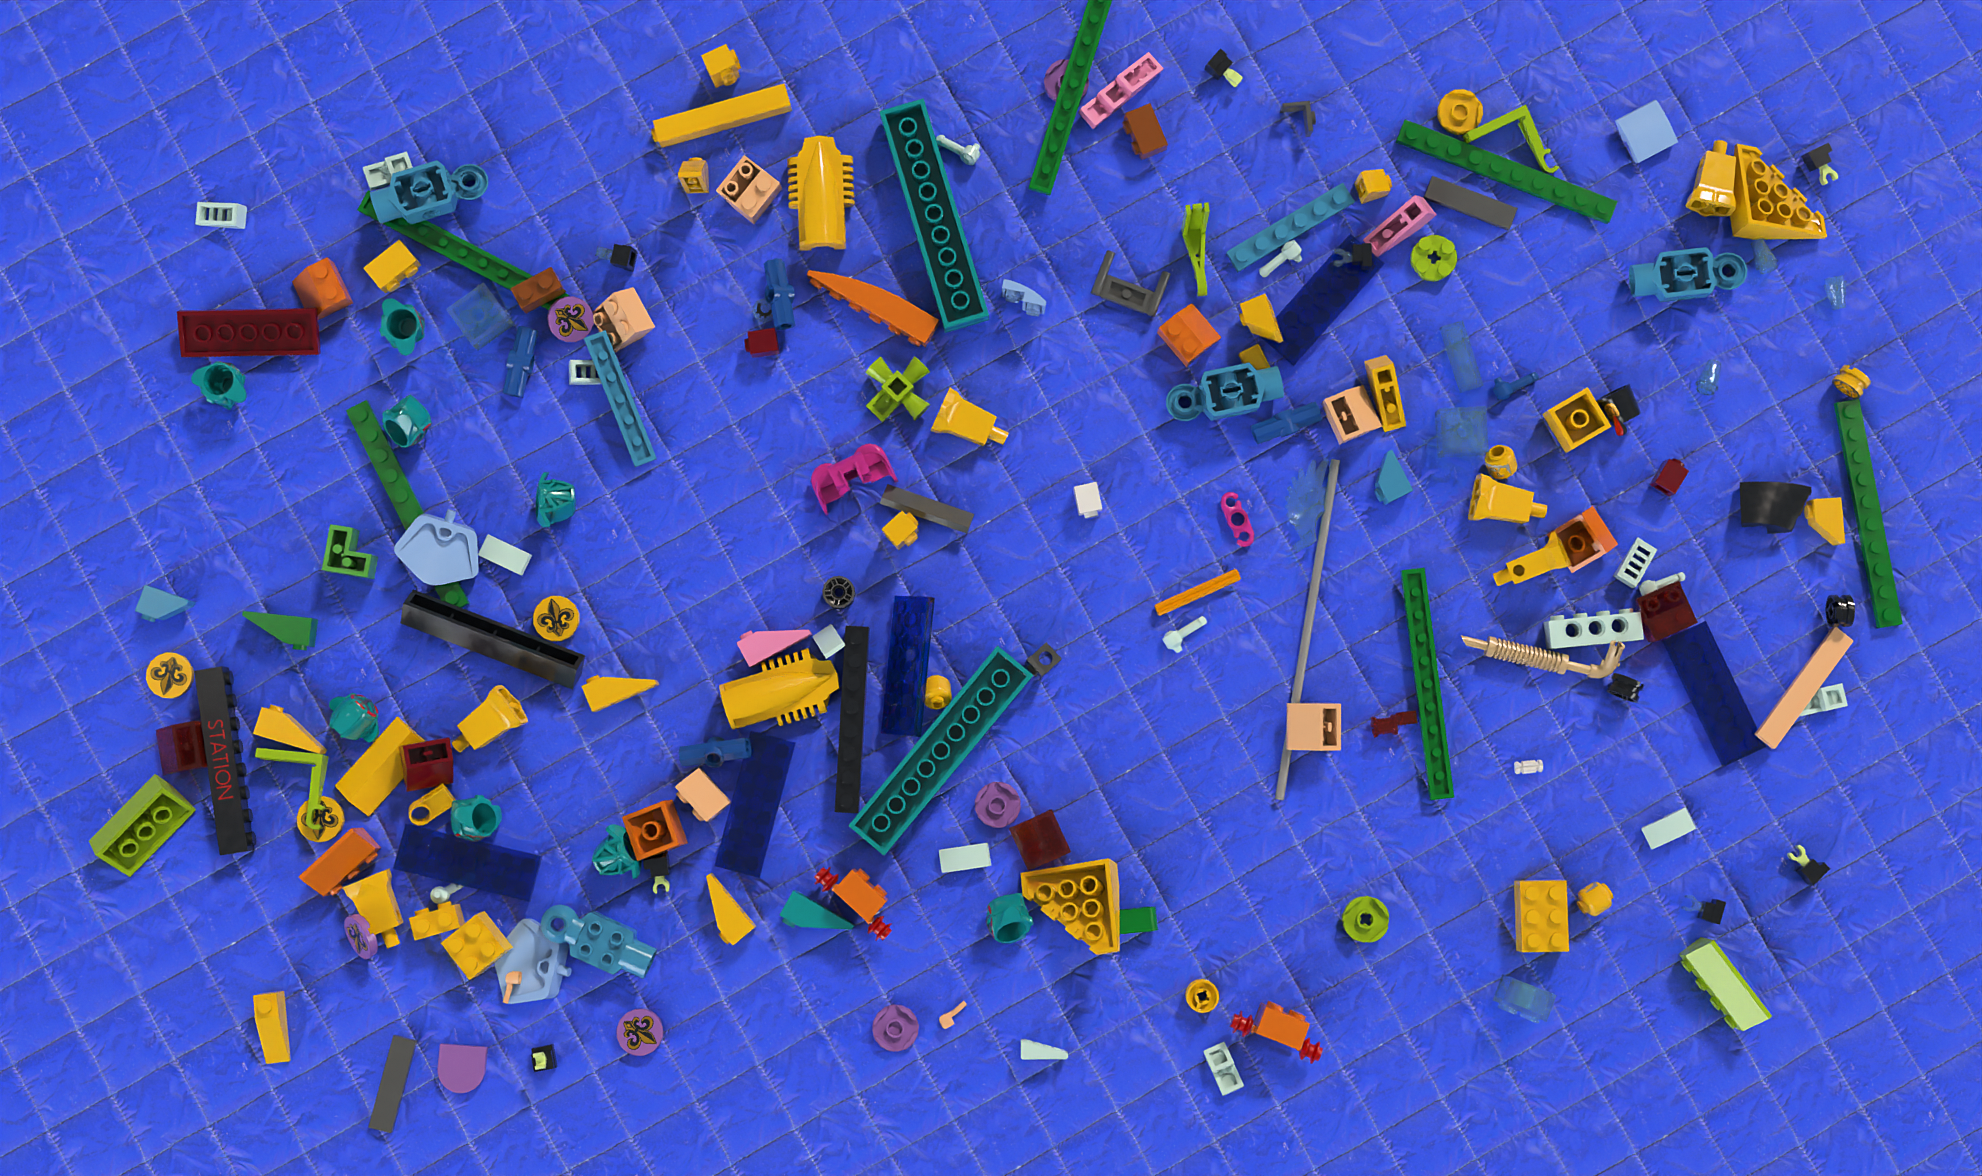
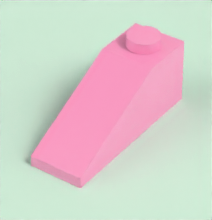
M1414 195L1366 236L1363 241L1365 243H1372V253L1375 257H1379L1420 230L1436 216V213L1423 197Z
M751 630L740 636L741 640L737 642V645L749 667L753 668L812 636L810 630L757 631L755 633Z

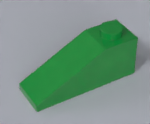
M243 611L242 616L282 642L293 645L292 649L307 651V646L315 647L318 619Z

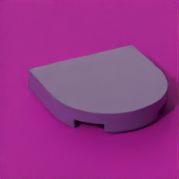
M441 1043L438 1058V1077L443 1086L455 1093H466L475 1089L485 1077L488 1047Z

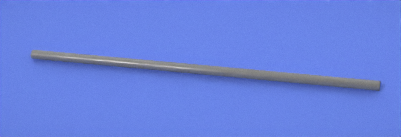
M1331 459L1291 703H1300L1340 465V460ZM1286 733L1275 799L1284 800L1292 750L1286 749Z

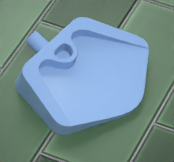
M447 509L444 519L430 514L419 515L394 547V552L398 558L422 582L428 585L448 584L470 579L478 574L476 532L469 526L453 522L456 511Z
M523 919L506 937L513 948L495 962V969L503 998L507 986L505 981L506 975L512 971L522 972L521 984H513L508 1004L554 998L560 991L562 977H569L572 972L570 967L565 966L569 943L559 944L551 942L544 936L539 922L534 919Z

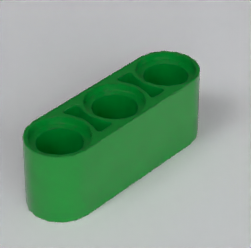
M1156 906L1120 909V934L1158 930Z

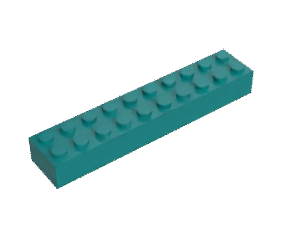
M924 98L881 110L880 118L945 333L988 321L989 313Z
M997 645L848 826L885 856L1033 677V674Z

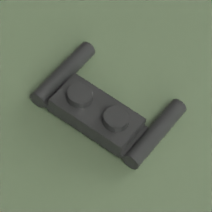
M1107 250L1091 294L1155 317L1171 274L1162 271L1155 292L1107 275L1115 256L1114 252Z

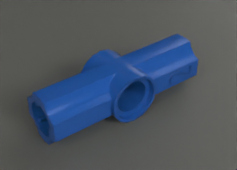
M778 258L767 260L764 263L767 280L764 295L765 301L771 304L774 327L777 330L793 328L795 321L792 303L795 294L793 286L788 284L785 262Z
M518 326L513 350H510L507 358L506 367L508 372L503 388L504 394L523 398L528 375L532 373L535 355L533 353L538 330Z
M1311 402L1294 410L1288 409L1273 415L1272 418L1250 427L1254 440L1258 445L1279 436L1282 438L1296 433L1303 427L1322 421V416L1316 402Z
M711 737L707 743L680 747L679 761L682 766L706 764L709 767L717 768L724 761L750 758L752 753L749 738L724 740L720 737Z

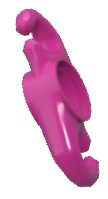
M1227 492L1221 497L1220 502L1227 524L1233 530L1235 538H1239L1242 532H1246L1249 535L1247 541L1237 540V545L1241 547L1250 546L1254 541L1255 534L1248 515L1242 509L1239 500L1236 501L1233 507H1229L1226 504L1228 498L1238 499V494ZM1234 513H1240L1244 517L1242 525L1236 526L1231 522V516Z

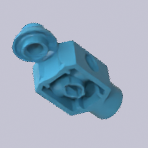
M436 160L393 173L390 187L370 192V197L380 224L403 217L411 225L454 212L459 199L474 200L481 197L487 190L489 184L488 176L481 167L474 164L462 165L450 175L445 166ZM468 181H475L474 186H465Z
M1707 247L1660 252L1655 257L1653 263L1636 264L1629 267V286L1632 296L1655 295L1660 302L1704 298L1713 292L1715 286L1721 289L1732 290L1743 284L1747 277V266L1740 256L1726 252L1713 258V254ZM1723 267H1727L1731 270V277H1726L1723 275Z
M1250 362L1206 371L1203 373L1198 387L1190 384H1179L1173 387L1167 395L1166 407L1168 412L1180 421H1190L1201 412H1204L1211 421L1257 412L1261 402L1284 397L1280 371L1277 366L1256 370ZM1181 398L1188 399L1190 407L1187 409L1181 408L1178 400Z
M560 904L547 909L541 919V930L548 940L559 944L568 942L570 956L612 975L622 969L644 979L657 953L656 948L637 940L636 929L596 911L590 912L579 919L573 909ZM556 918H560L564 922V928L561 931L556 930L554 927V920Z

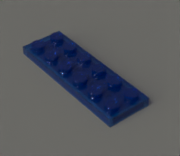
M1351 233L1277 315L1276 320L1283 341L1278 343L1261 337L1293 366L1385 264L1372 253V267L1370 270H1361V265H1352L1351 248L1353 244L1362 243Z
M894 597L881 727L882 734L921 737L935 601L933 597Z
M1703 621L1662 640L1721 765L1726 766L1765 748V743L1754 735L1758 728L1707 622Z
M751 731L749 735L752 751L751 757L743 758L714 866L760 878L796 742Z
M405 824L393 869L530 902L542 856L481 841L472 842L452 834Z

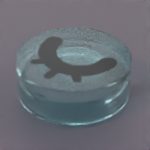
M765 299L758 300L753 306V315L759 322L767 323L773 320L771 304H768Z

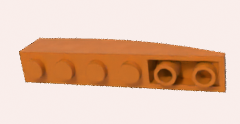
M812 270L807 272L811 285L820 290L824 287L830 291L829 295L836 300H846L849 302L848 306L859 313L863 310L869 314V319L878 324L882 321L889 326L888 330L896 335L904 334L909 337L907 340L917 347L920 345L926 347L939 326V319L880 287L837 274Z

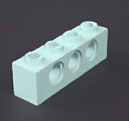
M1633 608L1620 609L1619 614L1610 615V611H1599L1593 617H1587V613L1573 614L1572 619H1564V615L1550 616V621L1543 622L1547 650L1610 644L1613 640L1616 643L1618 641L1644 640L1641 612H1633ZM1614 620L1618 621L1621 625L1618 633L1612 629V622ZM1591 622L1595 623L1598 627L1595 635L1589 631V624ZM1567 625L1574 627L1575 634L1573 637L1566 634Z

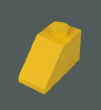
M1383 169L1362 171L1354 182L1361 204L1387 196L1391 191L1390 188H1392L1389 175H1385Z
M1266 294L1240 303L1242 313L1239 314L1243 326H1248L1253 334L1278 343L1283 341L1272 305Z
M1841 497L1806 501L1804 515L1808 519V525L1831 545L1844 544L1845 534Z

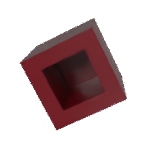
M775 328L748 331V338L744 339L746 352H750L752 358L780 354Z
M1674 458L1672 460L1667 459L1663 461L1649 485L1667 496H1672L1676 494L1689 470L1684 468L1685 465L1681 461Z

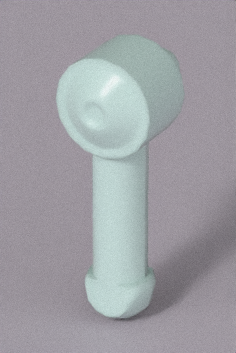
M944 135L936 137L939 147L943 146L960 155L961 160L967 165H974L980 157V146L977 143L963 147L945 138Z
M1295 240L1285 243L1281 249L1282 252L1259 269L1262 277H1267L1287 259L1294 260L1297 263L1302 260L1300 255L1302 249Z
M1683 572L1658 581H1643L1638 587L1642 597L1653 603L1657 601L1656 595L1660 589L1684 581L1686 577Z
M1201 616L1178 631L1167 632L1162 640L1168 649H1173L1176 653L1182 651V639L1207 624V620Z
M468 872L465 876L446 887H435L430 893L431 900L436 904L447 902L452 893L470 883H474L476 881V874Z

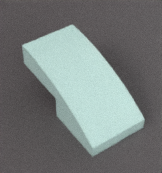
M404 152L386 157L385 161L363 167V172L369 189L372 191L390 185L393 173L413 167L408 153Z
M489 534L478 553L479 556L521 576L532 557L531 554Z
M832 624L812 636L826 659L846 646Z
M1843 684L1819 688L1799 716L1848 706Z
M1686 807L1664 816L1662 819L1643 826L1641 829L1651 849H1654L1691 832L1696 827Z
M988 843L939 850L942 873L991 866Z
M1225 1042L1203 1051L1222 1096L1244 1087Z

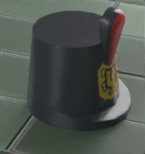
M1630 384L1622 386L1596 400L1613 427L1615 426L1618 436H1623L1627 433L1624 422L1641 414Z

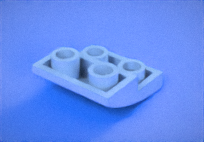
M1653 100L1615 120L1622 140L1627 142L1636 163L1678 143L1671 124L1657 100Z
M1007 279L1003 280L1002 297H1006V301L1012 303H1019V300L1023 301L1022 310L1026 311L1028 315L1039 316L1040 314H1045L1046 301L1039 294L1020 283Z

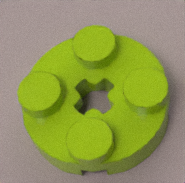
M1429 235L1421 238L1411 251L1410 263L1412 268L1423 280L1431 282L1442 280L1454 270L1457 263V252L1454 243L1439 235ZM1436 253L1440 260L1432 264L1431 259H1428V255Z
M1359 896L1348 902L1341 915L1344 930L1352 939L1363 943L1375 942L1387 932L1389 912L1380 900L1370 896ZM1361 914L1371 915L1369 919L1371 923L1369 925L1360 923L1362 919Z

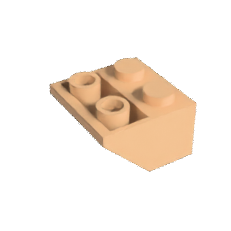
M744 155L716 189V192L737 212L755 224L781 192L782 187L779 181Z
M634 287L614 292L592 312L595 325L599 332L606 330L614 352L638 341L655 328Z
M1364 385L1340 392L1324 399L1321 403L1339 445L1382 427Z
M1287 703L1286 749L1312 751L1341 750V704Z
M701 768L695 770L675 786L678 790L676 795L684 804H691L694 808L692 813L700 821H712L732 803Z

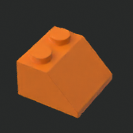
M328 257L306 267L292 281L303 307L317 308L318 320L353 304L335 263Z
M1193 303L1173 315L1157 331L1159 336L1186 367L1222 338Z
M1593 506L1547 534L1549 538L1552 532H1556L1571 563V566L1568 567L1571 573L1603 556L1618 545Z
M664 800L622 817L637 861L688 844L673 800Z

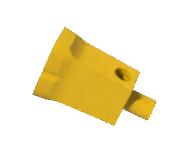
M1723 140L1714 141L1712 151L1707 150L1700 159L1693 192L1688 197L1685 205L1703 217L1730 216L1736 209V200L1733 192L1736 157L1726 155L1727 142Z
M949 388L931 428L932 432L939 434L949 433L983 447L987 438L1004 445L1009 432L993 426L997 418L995 415L964 400L952 388Z
M1479 474L1476 476L1473 485L1468 520L1478 521L1487 518L1523 524L1529 522L1530 516L1545 518L1547 505L1533 502L1534 492L1502 484L1493 480L1490 476Z
M1552 532L1548 543L1543 548L1506 563L1507 568L1493 573V577L1497 586L1510 581L1518 584L1550 570L1569 567L1571 563L1556 532Z
M503 685L495 686L489 692L486 700L457 725L462 734L452 741L453 747L458 752H462L470 745L474 750L480 749L511 728H517L526 724L528 719L521 703Z
M390 868L342 887L346 895L354 902L359 914L370 924V928H368L370 934L374 933L376 935L381 933L387 949L400 944L394 927L404 923L392 889Z

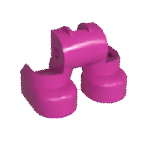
M865 444L860 446L854 455L835 464L825 463L819 465L812 473L811 484L825 515H829L826 504L843 497L846 492L850 491L848 481L858 477L863 484L873 483L888 475L894 479L895 483L898 482V479L883 449L876 444Z

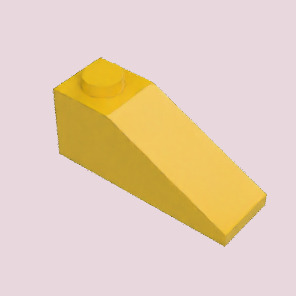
M695 157L689 158V161H683L678 171V178L686 194L709 193V173L706 160L702 161V158Z
M1387 355L1364 361L1368 383L1383 431L1387 432L1406 426L1394 363Z
M599 675L588 678L586 680L587 684L581 687L592 712H598L654 688L659 683L657 680L600 678Z
M270 704L269 708L261 707L253 734L318 754H326L327 749L290 714L284 713L283 707Z
M710 873L706 876L717 926L721 931L719 936L726 944L731 943L735 945L753 930L756 925L715 875Z
M284 991L253 995L255 1021L266 1064L291 1061Z

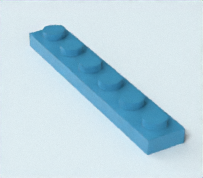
M1341 183L1226 252V255L1238 273L1282 247L1285 243L1294 240L1351 206L1355 201L1344 183Z
M606 330L585 337L584 341L634 466L638 467L656 460V455Z

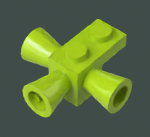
M915 356L903 374L898 370L893 374L882 357L874 361L865 372L883 384L881 386L882 390L866 405L882 423L902 403L914 421L920 418L930 407L931 404L912 393L914 391L912 384L930 373L928 368Z

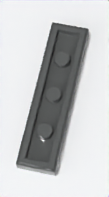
M1434 176L1431 177L1423 197L1428 201L1507 231L1510 229L1518 209Z
M887 484L880 502L882 505L905 513L910 512L914 516L963 533H968L974 517L973 513Z
M393 1035L369 1128L388 1133L393 1132L418 1040Z

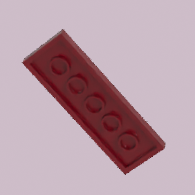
M317 308L177 311L181 357L321 354Z

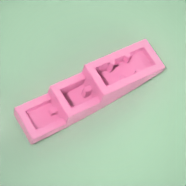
M1148 52L1120 73L1112 83L1102 89L1078 113L1092 129L1096 128L1143 89L1164 68Z

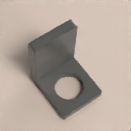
M1310 101L1283 103L1280 113L1303 111L1305 135L1310 137L1313 132V125L1316 123L1315 112L1311 111Z
M1046 642L1031 657L1026 659L1028 662L1026 667L1035 677L1039 674L1042 678L1061 660V657ZM1042 652H1049L1052 655L1053 659L1049 665L1040 663L1039 655Z

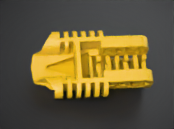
M814 136L805 138L802 150L798 153V156L787 159V167L792 168L787 171L788 176H791L788 178V183L791 184L788 186V191L791 192L788 194V199L791 200L788 205L791 209H798L800 251H808L821 246L834 247V250L846 249L845 208L855 205V201L852 200L854 198V192H852L854 184L851 183L854 181V176L850 175L854 173L853 168L850 167L853 165V157L841 155V152L836 148L833 137Z
M809 648L801 650L803 660H800L798 652H793L794 663H792L790 655L787 654L785 655L787 665H784L780 656L777 657L779 665L777 668L774 660L770 659V670H768L767 664L764 661L761 662L763 672L719 685L721 699L731 728L735 730L776 717L779 726H783L782 715H785L787 723L790 724L792 723L790 713L793 712L797 722L800 721L799 710H801L804 719L808 718L806 708H809L812 717L816 716L815 705H817L820 714L826 713L831 693L839 689L838 674L832 661H819L813 654H810Z

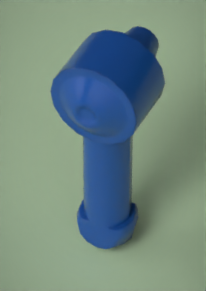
M1533 372L1511 383L1505 382L1498 377L1494 379L1495 386L1493 391L1497 400H1506L1514 391L1539 380V376L1536 372Z

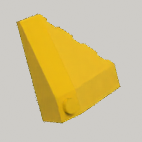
M1736 144L1734 146L1736 166L1733 189L1736 209L1730 215L1733 236L1752 240L1825 239L1827 234L1824 216L1818 210L1815 213L1810 211L1804 204L1807 199L1796 188L1791 190L1783 183L1782 179L1785 176L1773 164L1769 167L1760 159L1763 153L1757 147Z
M1107 858L1021 873L1022 895L1030 902L1033 900L1041 906L1040 910L1052 920L1061 922L1066 927L1065 930L1080 941L1082 939L1087 943L1093 953L1102 955L1120 952L1117 863Z

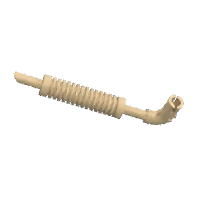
M1461 635L1466 646L1484 650V656L1486 657L1493 656L1495 659L1511 661L1516 664L1520 663V665L1525 666L1529 665V667L1534 668L1538 667V669L1543 670L1547 669V671L1562 675L1565 674L1566 670L1587 674V677L1599 679L1609 676L1617 666H1620L1618 662L1625 648V645L1619 641L1617 646H1615L1616 641L1613 640L1610 642L1606 657L1602 659L1600 665H1585L1569 661V655L1560 654L1559 652L1555 653V651H1546V649H1537V647H1528V645L1523 644L1519 645V643H1514L1513 641L1510 643L1508 640H1501L1492 636H1488L1487 641Z

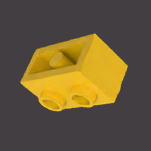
M727 44L701 55L715 88L722 85H732L740 77L738 70L741 69L738 57L734 49L729 51Z
M399 239L367 264L364 270L384 293H387L388 291L396 290L400 286V282L406 277L410 278L415 275L421 264Z
M901 511L882 528V532L900 550L905 544L909 547L918 539L917 534L919 530L917 526L919 524L910 512L905 514Z
M451 901L438 904V910L429 912V908L415 911V916L409 918L414 940L460 928L465 924L460 904L452 905Z

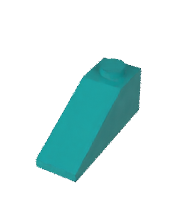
M793 890L780 913V916L783 917L782 922L792 928L797 925L799 927L852 930L855 926L851 921L796 890Z

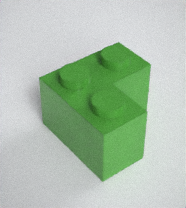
M330 524L322 570L374 579L378 557L372 554L356 552L359 530Z

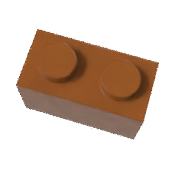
M1151 103L1125 113L1122 125L1127 135L1130 134L1133 142H1131V146L1135 155L1139 154L1141 160L1167 150L1168 143Z
M552 267L510 288L520 308L525 313L566 293L564 286Z

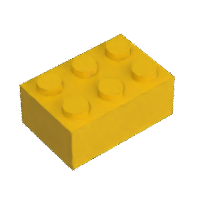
M1514 880L1516 951L1569 952L1567 881Z

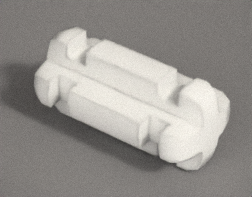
M1535 760L1521 761V763L1515 762V774H1520V772L1522 774L1536 773V771L1542 772L1543 762L1542 760H1537V762Z

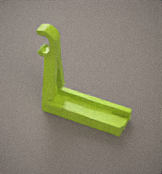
M1526 105L1478 128L1472 129L1462 136L1465 143H1470L1511 122L1519 120L1518 126L1530 146L1541 171L1551 174L1559 169V166L1556 165L1552 168L1547 166L1544 155L1549 154L1551 149H1544Z
M1209 202L1204 203L1203 208L1202 203L1192 204V209L1190 205H1185L1181 227L1183 240L1195 272L1198 297L1207 296L1204 267L1205 232L1210 213Z
M256 748L255 757L261 760L316 765L312 767L306 824L314 830L323 829L320 824L314 825L313 818L316 810L323 811L326 809L320 805L329 757L324 754Z

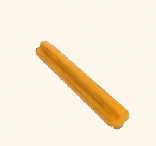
M1233 569L1155 604V610L1159 616L1239 581L1241 579L1237 569Z

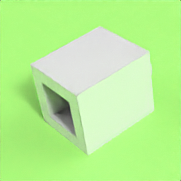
M1097 482L1074 486L1073 491L1079 516L1084 515L1085 518L1098 516V512L1102 511V504Z

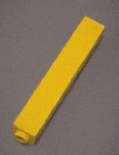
M780 84L653 120L654 128L651 129L654 142H659L661 148L791 112L792 108L785 84Z

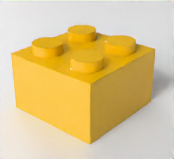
M1588 387L1542 414L1565 453L1612 427Z
M485 911L474 915L441 942L442 946L469 980L479 976L513 948Z

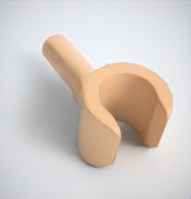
M512 971L506 975L505 981L507 986L503 1003L508 1004L513 984H521L522 972Z
M965 1001L961 1002L950 1012L940 1016L939 1022L942 1028L946 1029L955 1024L952 1017L967 1006Z

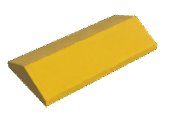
M397 716L336 783L335 787L351 804L370 817L404 779L399 746L425 740Z

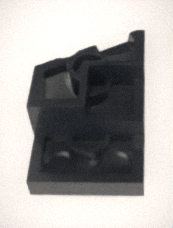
M1740 482L1742 527L1766 526L1767 534L1792 532L1797 518L1803 511L1808 496L1812 493L1811 487L1783 482Z

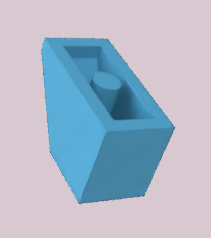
M1393 450L1384 454L1375 482V495L1385 505L1413 491Z
M145 585L135 611L142 613L141 618L155 622L156 619L166 620L194 607L195 602Z

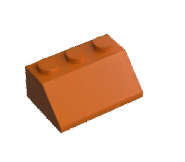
M363 827L351 828L309 866L299 878L323 897L335 896L343 889L342 887L344 886L342 884L348 878L352 880L361 872L359 868L365 862L369 864L377 858L378 854L376 852L381 847Z

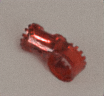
M1416 711L1399 712L1390 715L1388 718L1376 719V717H1371V727L1374 728L1371 729L1373 737L1375 738L1380 734L1387 733L1397 735L1398 725L1418 723Z

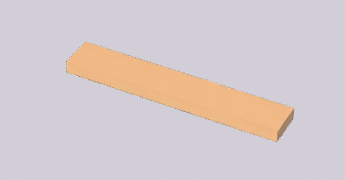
M1832 627L1754 735L1770 748L1775 749L1853 643V640L1839 628Z

